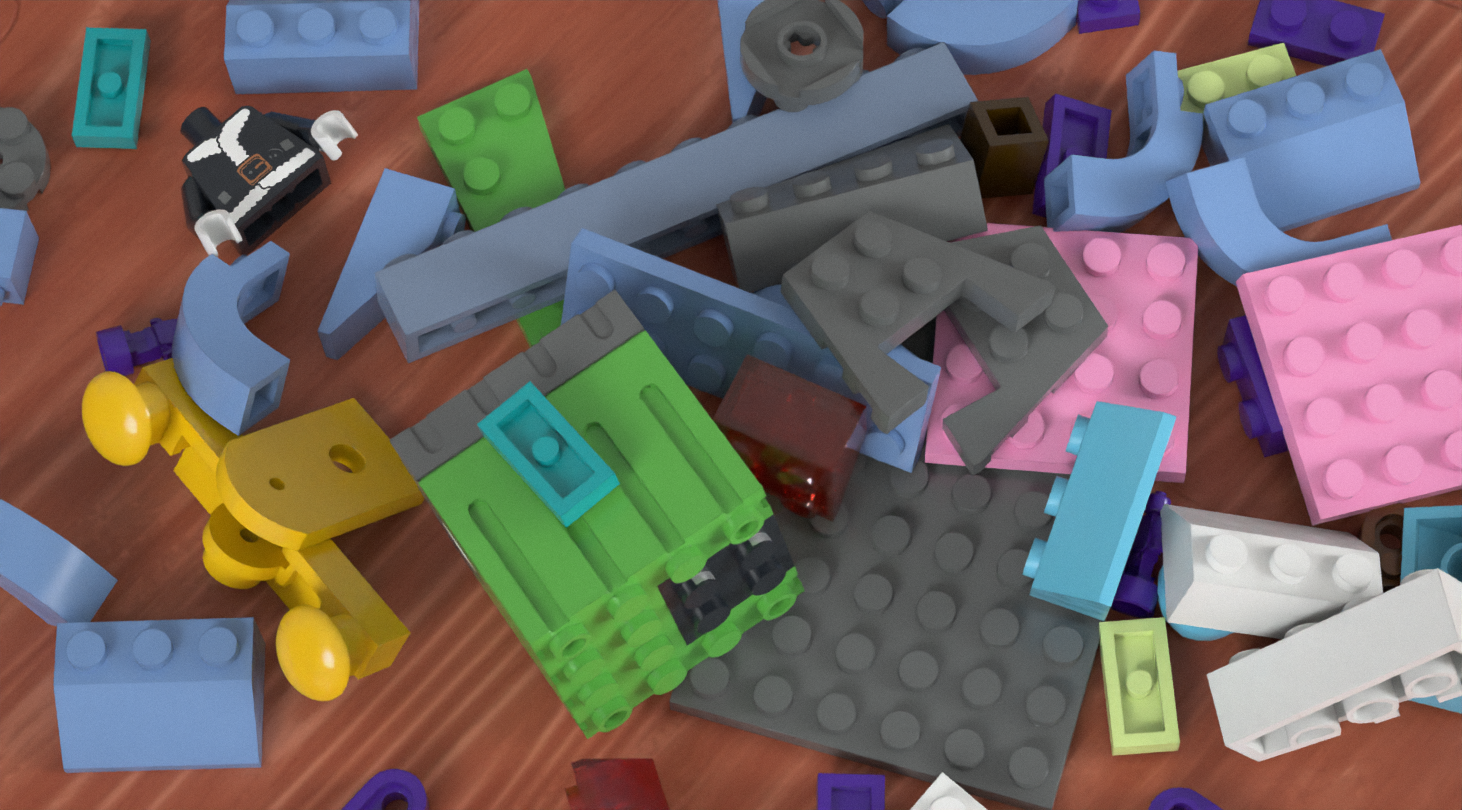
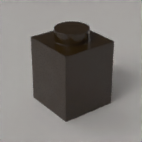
M1029 97L970 102L960 141L974 160L981 199L1033 194L1049 140Z

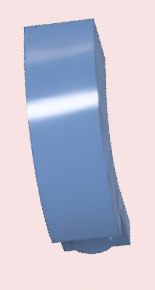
M862 0L867 8L876 16L883 19L887 17V46L899 55L913 48L920 47L925 50L944 42L961 72L967 75L1005 71L1037 58L1059 42L1076 25L1078 0Z
M1154 50L1126 74L1130 143L1125 158L1104 159L1071 154L1044 178L1048 228H1053L1054 232L1083 230L1123 232L1140 222L1169 198L1165 181L1193 170L1202 143L1203 113L1181 111L1180 109L1184 96V87L1182 80L1178 77L1176 53Z
M1245 157L1188 172L1165 181L1176 220L1185 238H1191L1198 246V256L1206 265L1235 286H1237L1236 281L1246 273L1392 241L1388 224L1322 242L1303 241L1283 233L1270 222L1262 211L1254 192Z
M269 241L248 256H239L231 265H228L213 254L205 258L193 270L187 280L173 338L172 359L182 386L205 413L238 436L279 408L290 364V359L261 341L244 325L279 301L290 253L272 241Z
M0 499V587L17 598L50 625L57 627V623L90 622L118 580L92 558L49 527Z

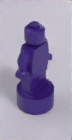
M153 318L150 320L151 327L134 333H130L129 330L123 331L121 325L96 331L105 371L117 372L126 376L134 373L133 366L160 358L164 360L172 358V344L177 319L162 321L160 318Z
M1155 491V493H1150L1144 510L1146 515H1143L1111 605L1112 610L1128 616L1151 618L1154 616L1158 603V586L1153 584L1155 578L1151 577L1154 564L1158 561V555L1163 553L1160 511L1164 504L1171 505V500L1162 491Z

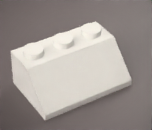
M1164 504L1160 511L1162 518L1167 622L1284 639L1285 634L1298 625L1319 623L1341 613L1342 608L1354 599L1378 596L1383 593L1379 553L1349 532Z

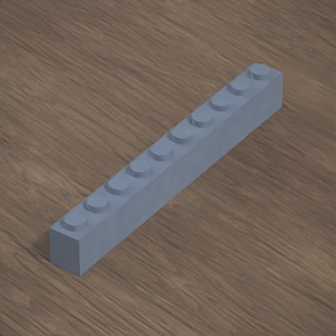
M945 42L925 50L920 47L910 49L897 57L891 64L871 72L863 70L860 80L854 83L842 95L828 102L808 105L807 108L799 112H787L777 109L760 117L757 115L742 117L723 132L706 139L697 137L685 140L678 144L669 154L649 162L642 160L631 162L620 168L614 176L592 185L584 183L574 185L563 191L557 199L533 209L531 207L517 208L506 214L500 222L476 232L472 230L458 232L446 239L442 246L417 256L415 254L401 255L391 260L382 270L375 272L377 302L407 362L411 363L564 300L571 243L582 228L663 259L722 235L723 232L716 204L730 200V196L733 193L750 187L765 188L947 124L960 137L970 102L978 101Z

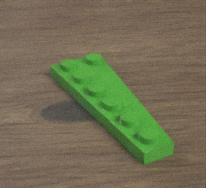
M528 69L417 117L420 130L449 187L455 188L459 207L472 231L476 232L500 222L506 214L517 208L531 207L533 209L553 201L565 191L532 77ZM564 300L516 319L530 348L540 342L541 338L561 326Z

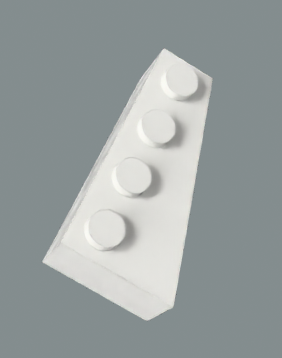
M1439 568L1419 570L1405 576L1401 580L1400 586L1378 596H1366L1348 602L1342 608L1341 613L1324 621L1305 623L1290 629L1285 634L1284 639L1263 649L1245 650L1232 656L1228 665L1207 674L1225 746L1260 762L1340 736L1341 727L1339 722L1348 720L1352 723L1374 722L1377 724L1400 716L1398 710L1399 703L1413 698L1436 695L1437 700L1441 703L1462 696V582Z

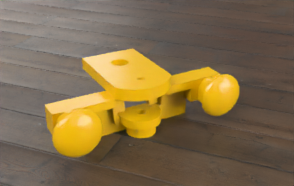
M172 358L142 367L134 384L125 376L112 371L102 372L89 382L82 399L83 424L92 445L105 459L117 465L131 466L139 463L146 456L150 445L160 443L170 456L178 454L184 449L173 471L211 515L202 534L205 548L203 551L205 568L218 582L236 589H249L258 585L260 581H266L290 609L281 619L277 629L276 652L285 677L298 692L312 700H333L343 693L350 676L355 675L359 680L392 665L411 632L331 538L423 503L425 498L390 443L389 437L355 398L244 436L242 434L238 436L205 413L193 401L177 376ZM332 461L346 465L353 473L339 469Z

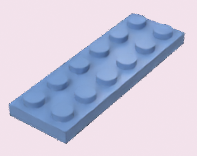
M582 228L571 243L561 325L577 314H582L594 306L595 302L616 290L686 385L912 473L921 457L940 376V366L897 349H893L887 354L927 384L929 389L926 403L888 434H885L872 421V408L861 393L853 394L842 379L843 368L829 348L821 349L793 309Z

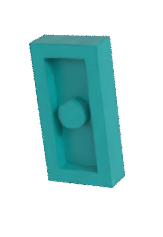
M86 27L71 135L76 147L137 149L151 43L147 29Z
M531 381L477 424L484 438L566 528L620 484L613 470Z

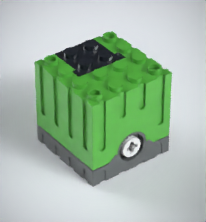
M616 290L595 302L594 306L582 314H577L541 338L540 342L525 352H520L484 376L483 380L468 390H463L426 415L425 419L413 427H408L389 440L443 529L448 534L451 542L587 739L599 731L609 732L622 725L630 717L634 707L653 694L662 695L676 688L685 679L688 670L709 656L714 658L729 652L738 644L745 631L763 619L773 620L783 615L794 605L797 596L805 591L802 582L797 577V570L770 504L765 499L766 494L763 487ZM529 381L533 383L613 470L620 483L567 528L484 438L477 426L481 420Z

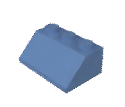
M229 0L226 5L224 61L235 94L417 90L419 0Z
M1381 49L1205 105L1201 145L1210 166L1245 157L1257 201L1270 222L1282 232L1418 189L1420 186L1405 101Z
M254 617L57 623L53 686L64 771L66 773L262 767L266 643Z

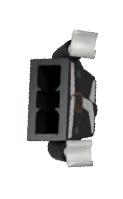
M242 106L222 123L207 107L197 108L186 117L180 128V133L194 145L182 159L188 176L181 187L187 228L201 241L208 255L218 256L216 247L226 240H230L240 255H248L331 184L324 157L319 151L325 152L331 160H337L342 155L337 144L345 138L355 139L359 134L345 116L336 110L326 112L315 120L272 111L262 114L252 106Z

